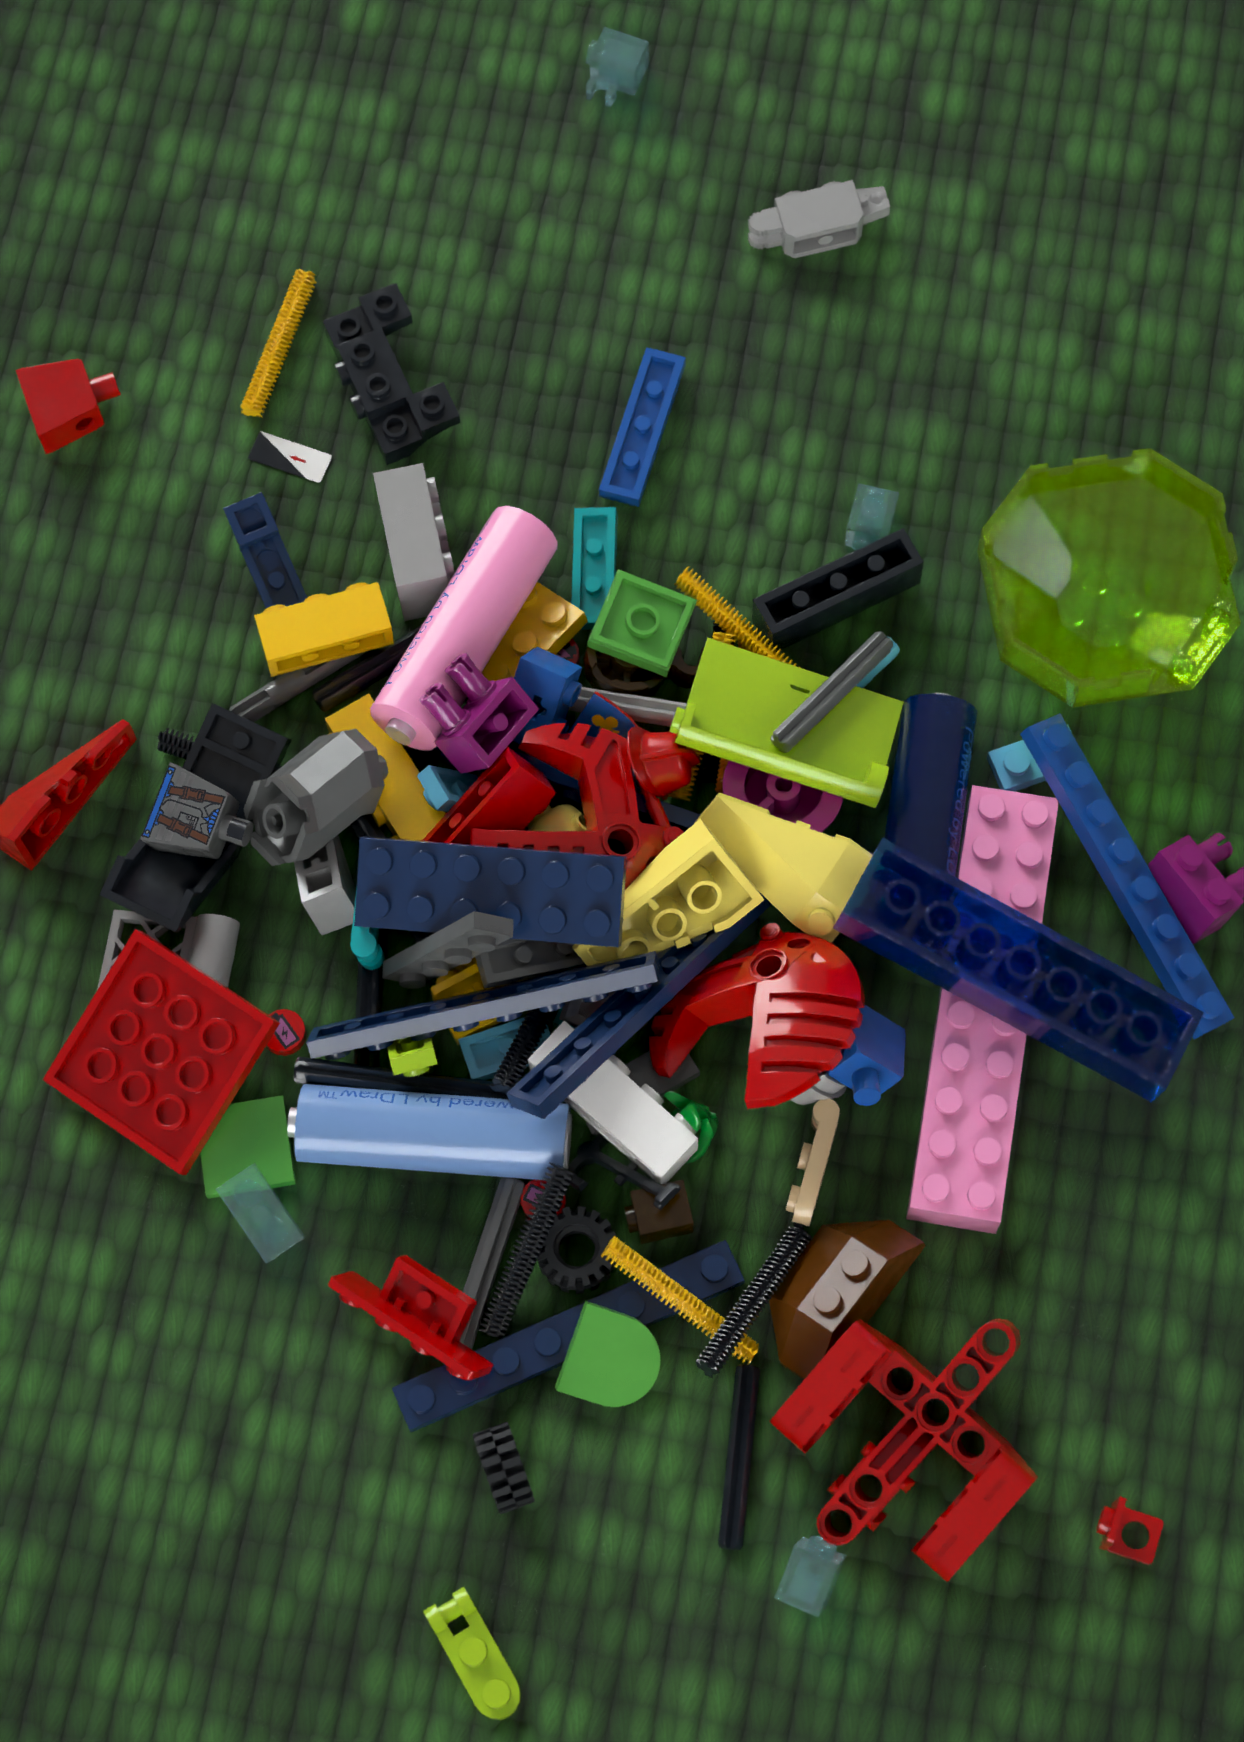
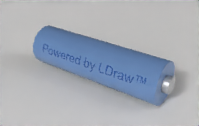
M303 1084L297 1108H290L287 1132L288 1137L295 1138V1157L298 1162L543 1180V1178L549 1179L545 1172L552 1173L547 1167L554 1168V1166L549 1164L550 1162L568 1169L572 1114L570 1104L561 1103L545 1119L513 1108L509 1099Z

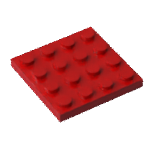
M135 929L42 1080L178 1174L187 1175L280 1022L143 931Z

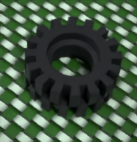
M578 1206V1210L571 1211L570 1207L563 1208V1213L554 1217L555 1220L552 1222L546 1241L543 1243L544 1245L537 1258L540 1270L543 1275L545 1274L548 1282L553 1286L558 1285L561 1291L569 1293V1290H576V1294L584 1293V1290L591 1288L593 1291L599 1288V1283L602 1281L606 1283L611 1277L612 1269L615 1270L616 1262L610 1264L611 1258L606 1261L607 1255L603 1258L601 1257L611 1238L616 1236L615 1232H613L607 1219L603 1220L600 1217V1213L595 1210L591 1213L586 1211V1207ZM583 1234L592 1240L595 1252L587 1264L577 1267L571 1266L560 1257V1245L569 1235Z
M508 1421L472 1434L499 1514L501 1515L535 1502Z

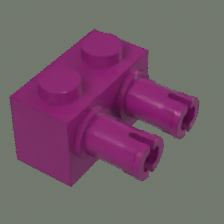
M464 653L451 662L452 665L448 666L445 670L447 675L456 682L468 697L467 704L463 709L451 697L441 682L431 686L425 692L426 694L422 695L419 699L422 705L431 712L443 727L442 733L436 738L434 743L460 774L489 768L539 710L513 677L488 681L475 666L468 654Z
M1221 833L1213 834L1198 845L1190 835H1187L1159 851L1147 865L1193 945L1219 930L1244 903L1242 899L1244 898V866L1227 878H1224L1214 866L1220 861L1231 857L1233 851L1229 841L1221 846L1217 845L1226 838Z

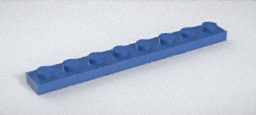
M1059 713L1026 728L1020 733L1022 739L1193 1039L1195 1040L1234 1019L1235 1017L1062 715Z

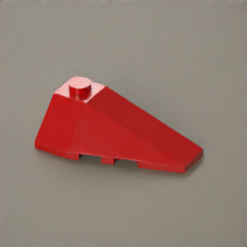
M124 719L120 720L9 795L4 803L0 804V850L32 871L137 740L130 723Z

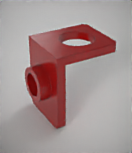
M1119 1496L1112 1503L1111 1508L1104 1505L1096 1529V1533L1103 1535L1099 1549L1150 1565L1154 1560L1164 1523L1159 1518L1125 1507L1127 1498ZM1139 1522L1146 1527L1149 1540L1145 1547L1132 1549L1123 1542L1122 1530L1127 1523Z

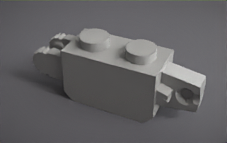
M853 180L841 183L837 181L829 182L820 188L803 192L790 191L782 197L775 198L773 208L764 209L761 212L757 211V213H753L750 216V220H748V243H750V246H753V249L757 248L758 250H763L765 247L768 249L782 245L784 254L792 258L854 245L862 236L863 225L889 215L890 204L884 186L856 189Z

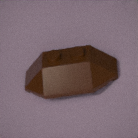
M889 1219L822 1225L809 1242L810 1244H807V1248L803 1250L804 1252L800 1253L801 1257H797L798 1261H794L795 1265H791L792 1270L788 1269L789 1274H785L786 1278H782L783 1283L779 1282L780 1287L776 1286L777 1291H773L774 1295H770L771 1300L769 1299L781 1365L804 1380L855 1321L861 1319L868 1323L926 1245L923 1241Z

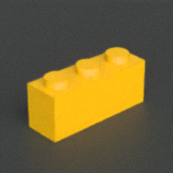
M378 582L372 584L356 583L347 587L345 591L331 595L323 593L314 594L307 597L304 602L290 606L273 605L266 608L262 613L254 615L271 677L394 644L392 626Z

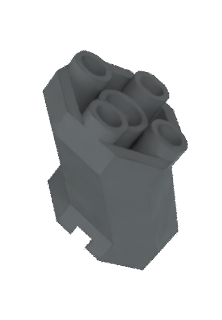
M357 729L319 736L270 777L253 782L244 806L246 820L253 819L255 832L252 833L250 839L251 845L271 866L309 859L360 816L375 812L385 786L384 779L388 775L386 760L381 755H378L377 749Z

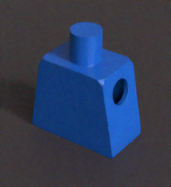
M865 1005V1008H859L863 1015L861 1026L852 1029L856 1036L850 1048L840 1051L843 1056L842 1060L833 1070L826 1072L830 1077L853 1090L854 1101L857 1104L870 1106L876 1104L880 1100L881 1094L899 1082L903 1077L906 1034L904 1028Z

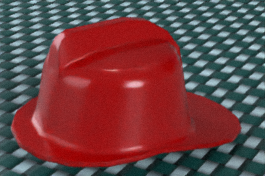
M631 727L627 736V748L636 778L647 792L667 800L669 794L687 786L691 782V768L700 763V757L695 751L675 743L677 736L675 733H651L641 727Z

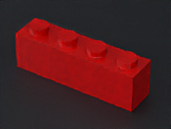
M507 746L494 763L481 774L422 841L470 844V830L472 828L523 830L536 815L545 811L556 792L544 773Z

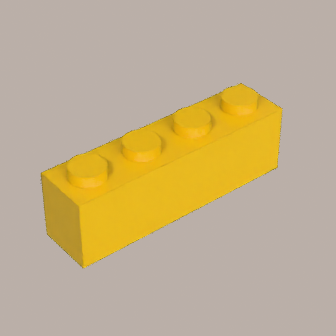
M367 694L325 718L329 734L357 729L377 749L378 755L384 757L387 762L388 775L384 779L385 786L375 812L371 814L379 827L386 823L393 835L392 839L422 841L446 813L435 810L426 801L423 795L425 789L417 777L420 772L402 744L390 738L375 723L370 713L374 700L370 694Z

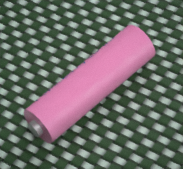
M510 506L498 507L493 511L372 704L370 713L373 720L396 742L422 751H431L437 746L434 741L442 733L443 727L431 712L422 705L419 699L422 695L426 694L425 692L431 686L441 682L451 697L461 707L467 696L456 682L445 672L446 668L452 665L451 662L458 656L467 653L482 673L555 554L558 542L553 532L534 515Z

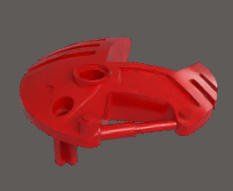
M566 723L544 725L526 731L518 747L520 750L578 780L586 831L485 830L472 828L470 830L471 845L627 856L626 890L667 845L684 833L679 827L671 826L660 799L647 792L638 781L647 802L645 805L653 824L642 823L639 820L636 792L631 771L632 766L628 755L626 738L601 728L596 737L587 736L586 734L591 725L581 723L576 724L571 734H560ZM608 839L619 840L624 845L626 853L623 855L614 853L608 845Z
M769 923L760 930L761 939L757 944L732 954L731 958L702 970L672 1000L660 1009L662 1015L654 1016L651 1028L657 1036H650L649 1050L653 1067L659 1076L671 1078L709 1026L753 1016L744 1099L748 1109L776 1106L802 1094L821 1080L819 1077L821 1072L833 1070L842 1060L843 1056L840 1051L851 1047L856 1038L852 1029L859 1028L863 1020V1015L859 1008H865V996L860 977L851 960L834 944L814 935L782 932L780 926L776 923Z

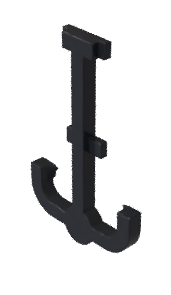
M601 1134L593 1141L581 1144L577 1150L578 1156L568 1166V1170L574 1172L570 1185L580 1192L584 1190L589 1182H585V1180L578 1177V1173L586 1165L597 1163L618 1175L614 1179L616 1184L622 1186L628 1180L655 1195L653 1205L659 1210L681 1190V1187L675 1183H668L664 1187L636 1172L639 1167L633 1162L625 1166L603 1154L601 1149L609 1141Z

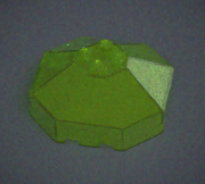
M1151 448L1133 450L1131 456L1108 459L1107 454L1073 459L1072 465L1049 468L1048 463L1030 465L982 528L977 550L1000 661L1072 708L1193 690L1241 624L1230 580L1237 564L1238 556L1232 532L1228 533L1224 516L1226 505L1223 493Z

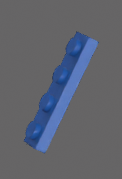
M646 347L599 488V497L636 507L640 506L686 366V357Z

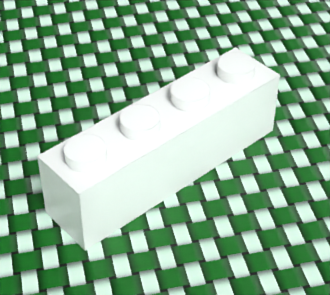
M566 1021L528 1058L530 1071L575 1030ZM612 1055L584 1083L575 1089L564 1102L570 1104L574 1111L629 1160L637 1164L653 1181L660 1185L665 1184L698 1150V1138L695 1136L696 1131L680 1113L673 1117L661 1106L664 1100L653 1088L647 1084H643L640 1088L628 1077L631 1073L628 1067L620 1059Z

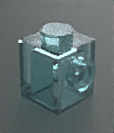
M811 1536L810 1539L802 1537L794 1545L775 1599L819 1617L827 1608L846 1555L837 1552V1546L824 1541L822 1537Z

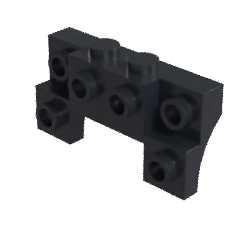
M397 283L359 297L360 306L323 320L325 333L339 361L334 363V368L343 387L350 385L354 395L350 396L349 399L358 420L366 419L387 465L409 457L417 448L433 436L461 423L460 415L444 382L417 393H412L386 338L391 333L413 323L412 315Z

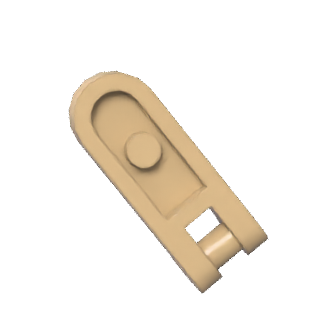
M832 1099L819 1100L813 1107L811 1125L816 1134L813 1144L805 1142L803 1144L797 1167L798 1169L805 1170L801 1187L792 1185L786 1206V1211L794 1213L792 1222L809 1227L838 1126L840 1109L838 1104Z

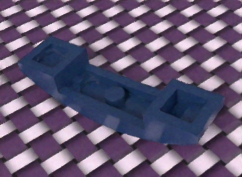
M262 492L224 507L223 510L265 608L273 605L290 606L304 602L307 595L280 537L278 527Z

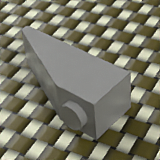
M337 835L309 859L294 862L301 903L321 935L353 924L356 889L339 836Z

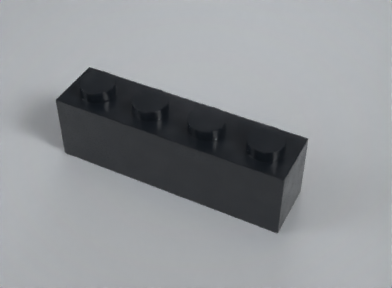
M902 528L753 599L752 621L756 628H758V632H762L761 637L766 635L764 641L769 638L768 645L773 642L771 648L777 645L775 650L777 652L779 649L782 650L920 584L924 561L905 529Z

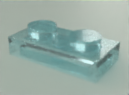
M255 1162L215 1189L266 1264L305 1238Z

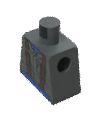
M170 762L140 840L157 851L218 859L221 856L226 841L245 847L252 837L254 825L251 821L236 817L240 802L230 793Z

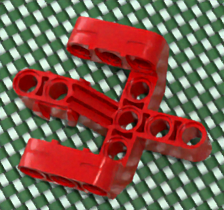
M997 1318L984 1324L938 1377L934 1376L902 1346L861 1319L855 1321L776 1412L770 1423L805 1454L820 1439L867 1382L891 1401L905 1416L877 1446L869 1440L860 1452L864 1455L863 1459L847 1477L841 1474L827 1489L833 1497L823 1507L817 1517V1529L824 1541L831 1545L840 1546L853 1540L866 1526L874 1531L888 1516L883 1509L900 1490L907 1493L916 1482L910 1477L911 1473L939 1444L975 1477L913 1547L912 1551L946 1582L953 1577L1038 1478L1008 1440L970 1407L1018 1351L1021 1336L1014 1323L1007 1319ZM990 1329H1001L1008 1335L1010 1343L1007 1352L995 1353L987 1346L986 1335ZM960 1364H970L976 1368L979 1374V1383L976 1387L966 1388L958 1382L956 1371ZM901 1367L910 1371L914 1379L911 1391H900L893 1385L891 1378L895 1368ZM930 1399H940L948 1406L949 1418L946 1422H935L928 1416L926 1409ZM972 1430L981 1434L985 1442V1448L982 1453L972 1454L966 1451L962 1444V1435L965 1431ZM871 1474L880 1480L882 1484V1494L880 1497H869L862 1491L860 1482L863 1475ZM838 1509L848 1513L852 1521L850 1532H839L833 1527L830 1520L833 1510Z

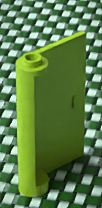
M707 637L685 709L677 707L669 732L677 734L675 740L677 744L876 808L887 779L889 766L886 765L904 702L855 686L789 752L783 753L770 740L773 732L829 677Z

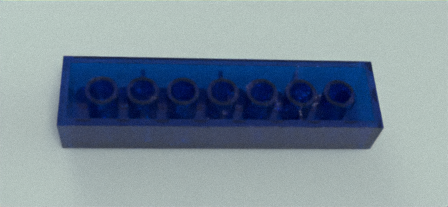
M884 838L881 839L833 929L1150 1102H1153L1167 1089L1204 1014L1203 1011Z

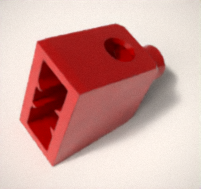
M77 358L16 370L38 438L46 454L52 453L101 428L105 422L98 403L121 396L113 372L89 379L83 361Z

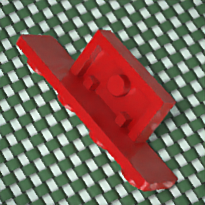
M407 1255L396 1258L382 1289L354 1271L331 1277L328 1286L340 1294L339 1298L344 1303L355 1308H362L374 1316L377 1325L385 1330L399 1333L411 1341L410 1345L414 1350L427 1356H433L447 1365V1371L453 1376L463 1380H473L491 1372L494 1366L492 1362L459 1341L477 1301Z

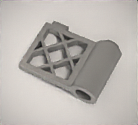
M114 910L98 988L118 958L119 948L122 950L125 946L121 941L124 923L141 924L148 933L147 935L159 943L161 942L158 938L169 929L133 911ZM218 914L191 916L182 927L185 928L183 942L171 951L228 988L240 923L233 918ZM149 925H156L157 927L151 930Z

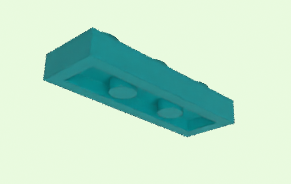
M616 507L574 508L571 604L582 610L588 620L580 630H592L616 575L618 518Z

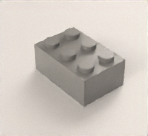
M423 463L373 473L404 621L428 617L455 574L435 478H426Z

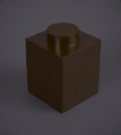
M684 1180L670 1182L671 1184L679 1185L681 1190L661 1210L653 1205L655 1195L644 1189L630 1191L632 1205L624 1207L629 1233L638 1232L641 1244L694 1233V1222Z

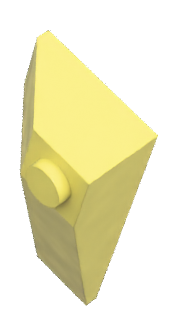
M720 792L694 822L695 824L700 819L703 821L755 888L792 924L806 934L817 936L830 943L854 917L886 864L850 838L838 834L832 837L810 829V824L799 820L793 823L771 815L768 809Z
M700 819L667 845L625 890L621 946L607 947L574 944L572 948L587 966L653 951L658 953L672 946H676L678 949L691 944L690 939L712 930L718 933L730 928L763 902L764 898Z

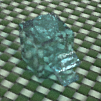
M604 27L598 41L592 40L586 54V63L590 64V79L586 84V98L592 100L597 90L607 91L605 102L610 107L616 100L617 90L635 96L649 65L648 41Z
M858 483L847 525L845 546L852 547L856 551L891 534L897 512L899 492Z

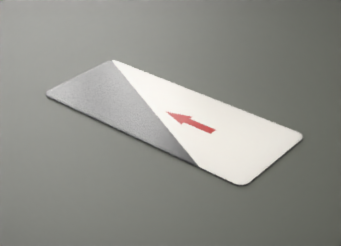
M260 432L248 458L319 483L325 474L332 456L292 441Z

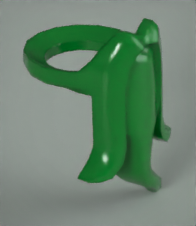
M666 1092L664 1096L677 1107L670 1114L674 1117L677 1113H680L696 1132L701 1130L698 1150L685 1164L696 1162L704 1156L719 1127L717 1115L710 1112L708 1106L685 1098L676 1092Z

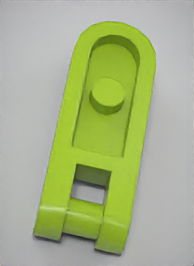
M462 1587L452 1593L453 1599L439 1607L433 1604L423 1610L477 1709L490 1719L501 1720L511 1716L517 1710L521 1701V1690L465 1587ZM464 1615L470 1627L453 1636L447 1624Z

